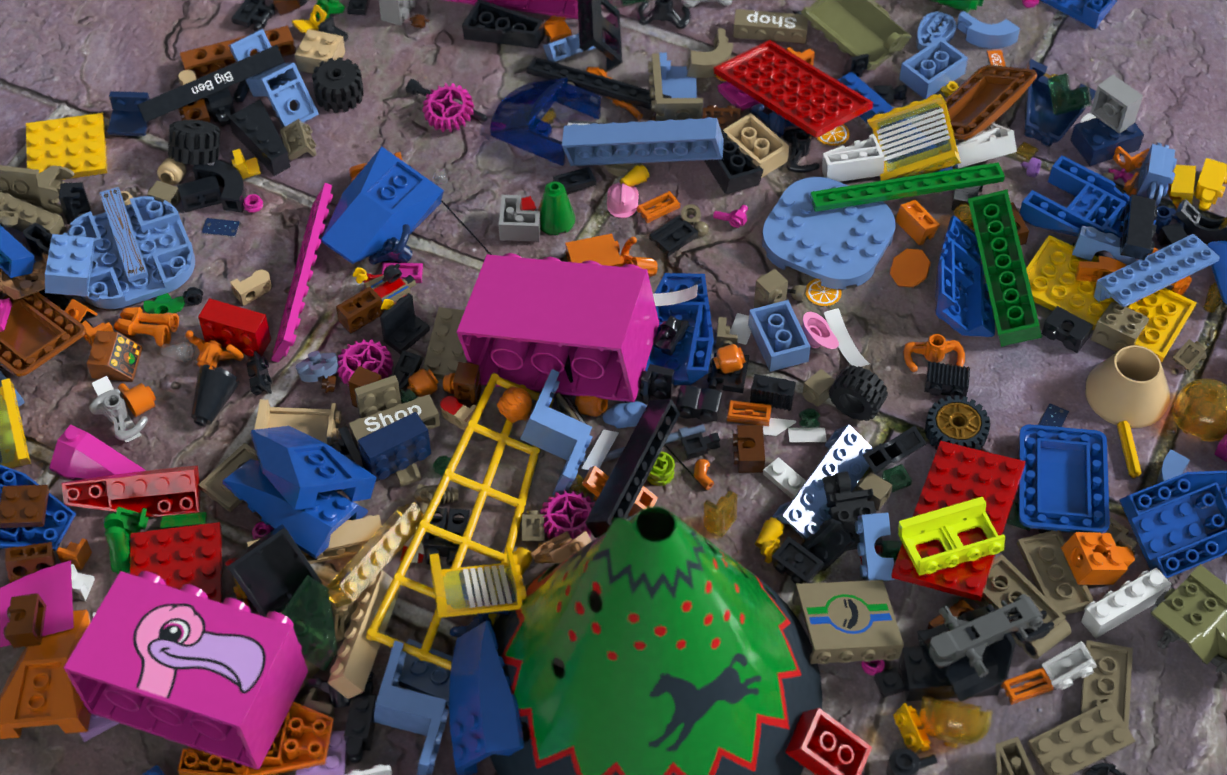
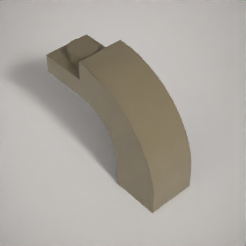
M717 29L713 41V51H690L686 63L687 77L715 76L714 67L729 60L733 50V43H728L725 29Z

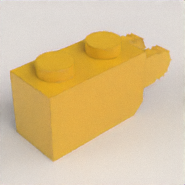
M1209 158L1205 159L1193 194L1196 199L1200 200L1198 204L1200 210L1209 211L1211 204H1216L1218 197L1222 198L1226 188L1222 184H1227V164Z

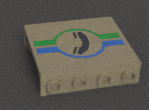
M883 580L796 584L792 601L794 605H801L813 648L809 659L810 664L848 663L854 661L870 662L873 660L891 661L899 659L904 644Z

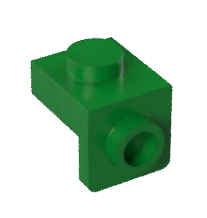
M317 0L316 3L326 12L325 20L330 14L343 13L345 10V6L339 0ZM317 11L315 16L320 20V13Z
M117 507L115 513L122 517L124 528L129 535L140 532L141 529L145 530L149 518L145 517L146 508H142L140 513Z

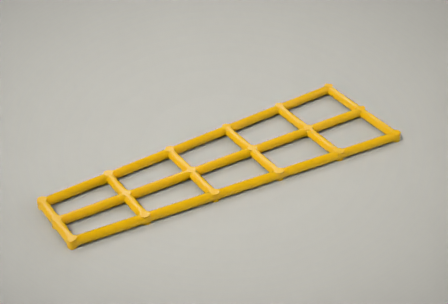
M496 373L491 375L366 633L368 640H374L392 648L394 641L402 642L378 632L400 585L435 599L433 588L404 577L425 532L459 545L451 566L452 570L461 567L467 549L501 563H507L506 546H511L513 553L540 448L509 437L514 423H511L507 418L501 433L477 423L496 385L506 389L510 387L523 388L529 392L531 398L535 401L538 400L540 393L526 388L525 385H518L501 378ZM552 399L551 404L549 406L550 408L552 407L554 399ZM473 432L498 441L482 484L454 473ZM506 445L530 454L518 499L490 488ZM450 481L479 492L463 536L430 524ZM487 496L516 507L504 553L471 541ZM498 571L501 589L503 591V582L500 571ZM495 584L494 591L496 595L497 604H499V597ZM464 601L465 608H470V603ZM436 608L421 649L403 642V651L417 657L420 661H427L451 671L452 661L430 653L442 619L438 618ZM496 613L488 615V617L491 619L492 625H494V621L497 616Z

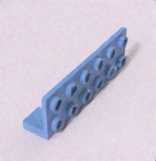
M659 53L663 94L669 95L671 98H697L696 78L687 77V66H671V61H667V53Z
M1192 234L1148 255L1145 260L1133 262L1098 279L1094 298L1100 302L1112 297L1119 305L1126 307L1218 262L1220 257L1196 235Z
M850 425L834 431L825 444L829 449L807 481L793 500L780 505L772 516L782 524H789L804 540L814 535L820 529V525L823 522L831 519L828 513L831 507H827L828 502L822 478L847 471L851 480L852 492L869 468L862 455L873 448Z

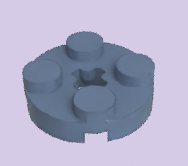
M313 351L308 354V358L296 365V370L302 381L316 382L318 381L317 377L324 375L326 379L338 371V359L335 353L320 354L319 351Z

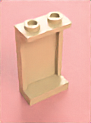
M260 399L254 430L291 426L327 445H332L334 441H337L339 435L338 428L336 427L337 424L341 423V411L337 410L336 403L331 404V409L270 407L269 400Z

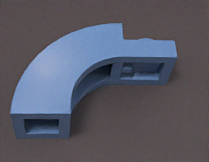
M965 11L959 14L956 27L967 35V42L989 49L1004 48L1016 43L1020 31L1018 26L1007 19L997 24H986L978 21Z

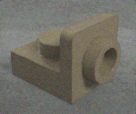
M718 317L716 349L731 344L737 345L738 335L730 334V326H726V317Z
M1189 339L1173 356V360L1190 372L1201 359L1205 360L1207 358L1206 348L1198 341L1194 343Z
M532 510L527 511V514H522V542H544V517H542L544 514H540V511Z
M311 688L309 694H305L301 705L335 719L333 706L325 701H318L317 690Z

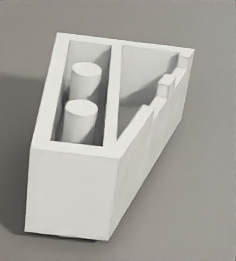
M993 123L987 130L976 137L967 140L955 139L961 163L954 165V167L958 169L964 168L968 165L1017 152L1014 131Z

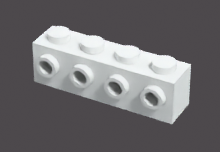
M1158 568L1150 572L1146 570L1133 582L1129 580L1119 590L1115 592L1110 591L1105 594L1102 600L1097 603L1096 601L1089 603L1085 607L1081 623L1096 639L1154 605L1162 593L1169 591L1171 583Z

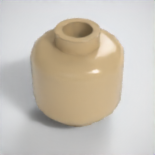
M169 157L158 167L157 175L161 182L174 186L186 175V167L184 163L174 161V158L171 159Z

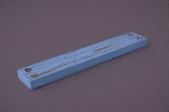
M119 187L99 192L128 281L131 282L148 277L149 275Z

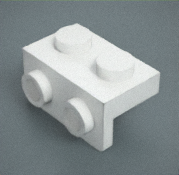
M1082 641L1042 664L1051 680L1052 686L1056 689L1061 688V690L1073 685V680L1078 677L1085 678L1094 672L1093 669L1098 667Z

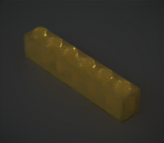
M415 501L399 507L323 590L337 608L353 603L415 534L424 515Z

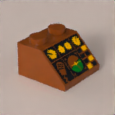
M97 330L87 361L92 379H101L107 376L109 380L133 382L142 353V346L118 332Z

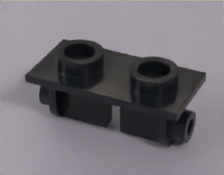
M254 351V357L249 358L246 363L248 376L250 377V390L254 395H260L264 390L271 394L272 380L268 373L269 363L264 356L262 357Z

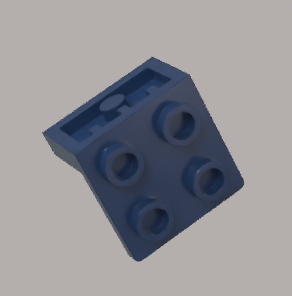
M110 91L109 99L113 111L107 130L108 135L145 136L149 121H144L137 104L150 99L148 92Z

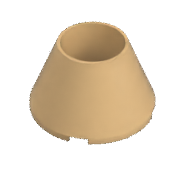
M1132 345L1120 349L1094 367L1086 380L1085 394L1089 405L1102 419L1114 425L1127 421L1131 428L1147 427L1159 421L1166 413L1170 404V390L1161 361L1153 351L1143 346Z

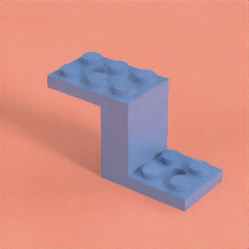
M263 29L228 45L236 62L249 57L252 49L260 52L271 47ZM294 62L282 63L245 79L253 97L269 98L283 128L297 119L305 122L319 115ZM292 100H295L298 104L295 111H292L289 107Z
M552 369L520 440L567 460L552 495L555 496L556 492L562 495L564 490L569 491L593 436L589 435L592 429L591 426L549 407L560 381H557L560 372Z
M394 641L375 704L373 722L425 735L426 740L420 757L417 775H432L449 709L445 708L447 700L398 687L399 677L404 669L407 652L403 651V642Z

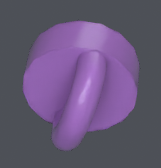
M1032 157L1029 163L1021 162V166L1027 169V176L1035 178L1041 168L1040 159Z

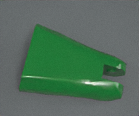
M108 514L104 519L106 540L109 545L111 570L117 574L120 571L128 573L130 572L131 536L125 530L122 517L119 514Z

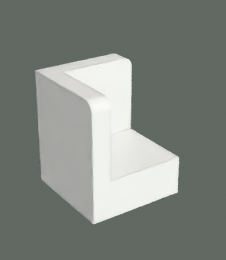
M71 564L72 599L86 601L95 580L94 576L77 573L75 565Z

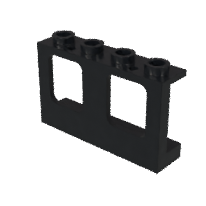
M577 0L579 48L584 52L593 46L606 56V69L609 72L623 63L620 12L607 0ZM601 5L611 12L605 18L602 15ZM603 30L605 32V42L603 41Z

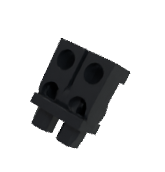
M437 507L434 514L442 516H433L430 524L463 536L470 518V510L450 508L448 516L447 508ZM461 515L464 518H456L454 516ZM425 532L423 549L426 564L430 565L429 554H439L441 557H447V565L452 566L459 545Z

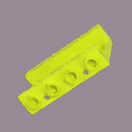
M983 497L899 521L898 536L919 576L931 574L947 567H955L967 561H975L981 557L995 555L1004 551L1005 535L999 536L986 514V501ZM980 527L987 537L986 540L963 546L957 534ZM932 540H939L946 552L922 559L915 548L918 544Z

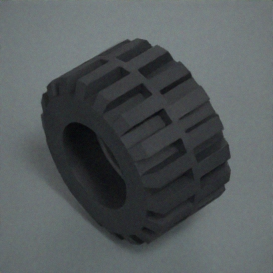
M854 365L844 367L829 389V398H831L832 404L844 415L859 421H869L875 418L888 396L887 387L882 379H879L870 370Z

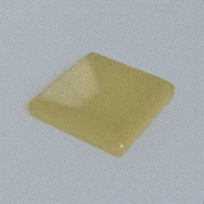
M1023 142L1015 153L1031 160L1038 152V148Z

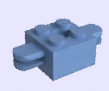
M1159 142L1156 145L1152 144L1139 171L1136 195L1156 200L1155 206L1159 205L1162 196H1166L1168 184H1172L1175 173L1172 171L1176 166L1177 159L1174 158L1175 150L1170 149L1169 145L1165 144L1162 146Z

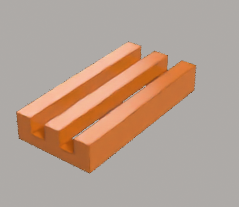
M668 191L637 206V212L641 213V217L645 218L646 223H649L679 209L680 202Z
M730 400L727 421L769 426L772 405Z
M1043 667L1008 679L1001 686L1002 689H1005L1006 696H1009L1011 705L1052 691L1054 688ZM1039 676L1043 677L1041 679L1025 683L1024 685L1015 687L1013 689H1011L1010 687Z

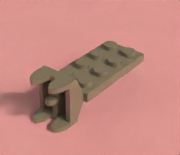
M0 165V192L9 193L17 199L25 200L34 206H40L48 212L60 214L63 211L62 206L58 204L60 185L65 183L62 179L72 178L75 174L72 170L61 166H51L39 173V170Z

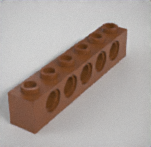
M288 25L264 31L271 47L277 45L282 57L296 53L294 40ZM246 36L180 52L184 70H192L197 79L235 63L236 60L228 45ZM252 49L250 56L258 53L257 50Z

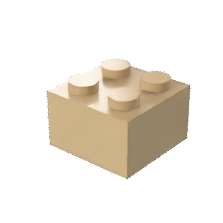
M308 29L295 54L298 71L314 74L315 67H320L319 63L322 61L328 62L330 58H333V60H337L338 57L343 58L345 54L343 36Z

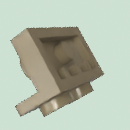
M297 119L280 130L284 146L288 151V157L291 161L306 152H309L313 157L317 155L315 150L316 143L311 137L312 130L307 123L304 124L300 119Z

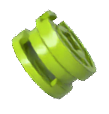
M660 452L647 477L649 483L656 486H664L673 480L675 462L671 455L666 452Z

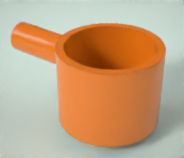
M124 383L118 386L128 408L135 417L155 407L154 401H156V397L149 386L145 387L143 383L131 389Z

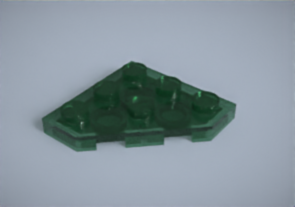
M307 575L281 614L293 622V629L297 641L302 647L303 657L325 671L338 651L329 589Z

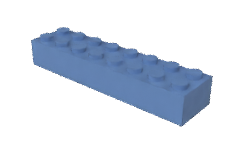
M707 117L705 119H668L666 121L649 120L647 122L630 121L628 123L611 122L609 124L591 123L590 125L572 124L564 126L562 147L571 166L722 159L724 139L718 119Z

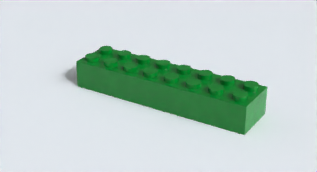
M1008 190L969 198V207L1001 347L1042 338Z

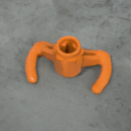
M629 238L625 242L620 255L623 256L625 264H633L641 269H647L649 278L655 276L658 269L657 261L653 260V258L630 256L629 251L632 245L637 242V238Z
M188 330L185 334L187 340L196 345L200 351L197 358V366L199 367L201 365H210L209 369L213 370L219 361L229 359L242 361L244 358L243 353L231 344L227 345V351H224L220 343L213 340L205 342L203 339L193 335L191 330Z
M933 334L926 342H909L904 346V360L912 372L918 370L911 357L912 352L923 354L929 362L938 363L944 359L946 353L954 350L957 352L956 365L963 367L965 363V352L960 342L956 340L946 341L945 337L940 334Z

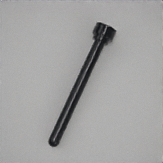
M410 79L407 83L406 92L411 95L421 94L426 97V94H431L430 90L422 87L420 82L415 79ZM473 109L471 117L482 122L487 121V115Z

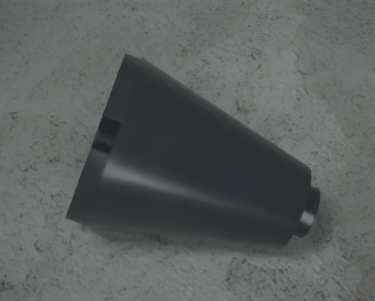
M201 365L198 370L191 414L194 423L197 425L206 426V424H212L240 383V381H236L237 377L222 368L216 367L215 370L209 369L210 365Z

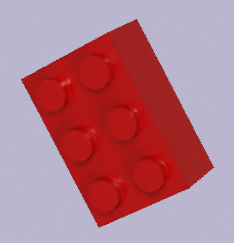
M209 298L198 316L205 342L213 340L220 343L221 347L224 348L231 344L250 357L254 356V351L263 356L271 342L266 314Z
M816 708L802 713L785 753L815 775H861L872 747L823 710Z

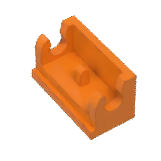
M916 200L901 204L895 218V222L919 246L924 244L927 236L929 240H932L937 228L940 226Z

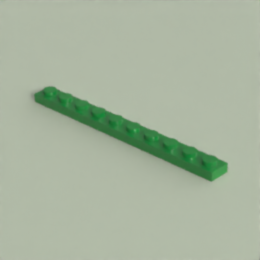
M999 162L813 191L810 192V199L815 212L1000 183L1004 182L1005 176Z

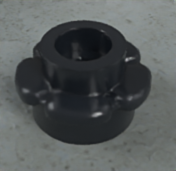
M190 287L187 291H184L183 298H185L187 304L195 306L202 302L203 291L201 289Z

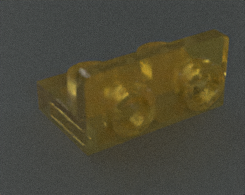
M729 491L725 497L722 496L718 500L717 505L708 500L704 503V527L710 533L723 537L737 519V494Z

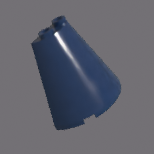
M1030 59L1026 69L1035 70L1037 78L1026 90L1024 135L1041 141V144L1044 146H1052V143H1057L1064 137L1094 99L1096 90L1083 84L1071 90L1043 76L1048 67Z

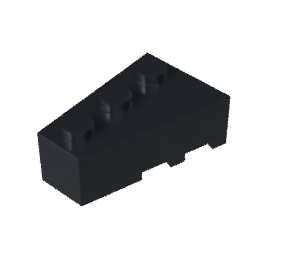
M1131 195L1119 215V221H1123V226L1119 227V232H1123V236L1120 237V255L1145 260L1147 255L1153 252L1155 242L1152 241V237L1156 231L1154 220L1158 209L1155 208L1156 200Z

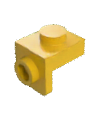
M240 149L232 151L234 159L231 160L232 165L239 170L242 179L261 173L256 157L245 160Z

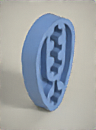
M943 12L927 14L918 27L917 49L921 51L940 38L949 42L954 37L956 31V21L954 18Z

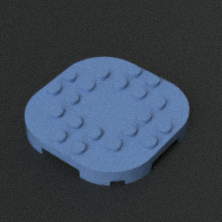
M824 177L804 178L794 182L784 191L767 217L763 227L762 247H764L767 253V258L777 267L785 270L788 266L822 280L821 286L831 289H846L847 286L854 284L860 286L872 277L879 260L887 247L892 243L895 231L894 215L883 201L815 212L810 199V192L848 185Z
M142 196L131 198V204L125 206L149 275L148 277L131 282L128 281L106 212L93 216L90 211L70 223L71 228L67 233L64 232L63 235L94 238V259L88 296H80L84 301L92 306L103 309L123 308L169 293L182 286L189 279L195 267V255L192 244L181 222L180 215L172 204L165 200L164 202L157 201L155 197Z

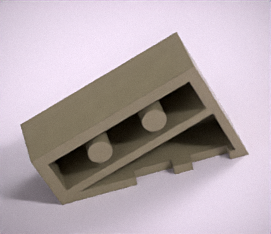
M1019 737L995 744L997 775H1035Z

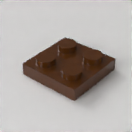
M48 485L3 486L0 500V528L44 527L49 495Z

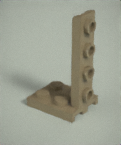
M652 54L651 61H648V73H652L649 74V86H653L650 87V99H654L651 100V112H655V121H666L668 119L685 120L688 118L702 119L703 98H663L659 54Z
M396 375L355 388L359 418H364L378 411H384L401 404L399 383ZM416 463L409 465L404 470L395 472L401 487L421 480Z

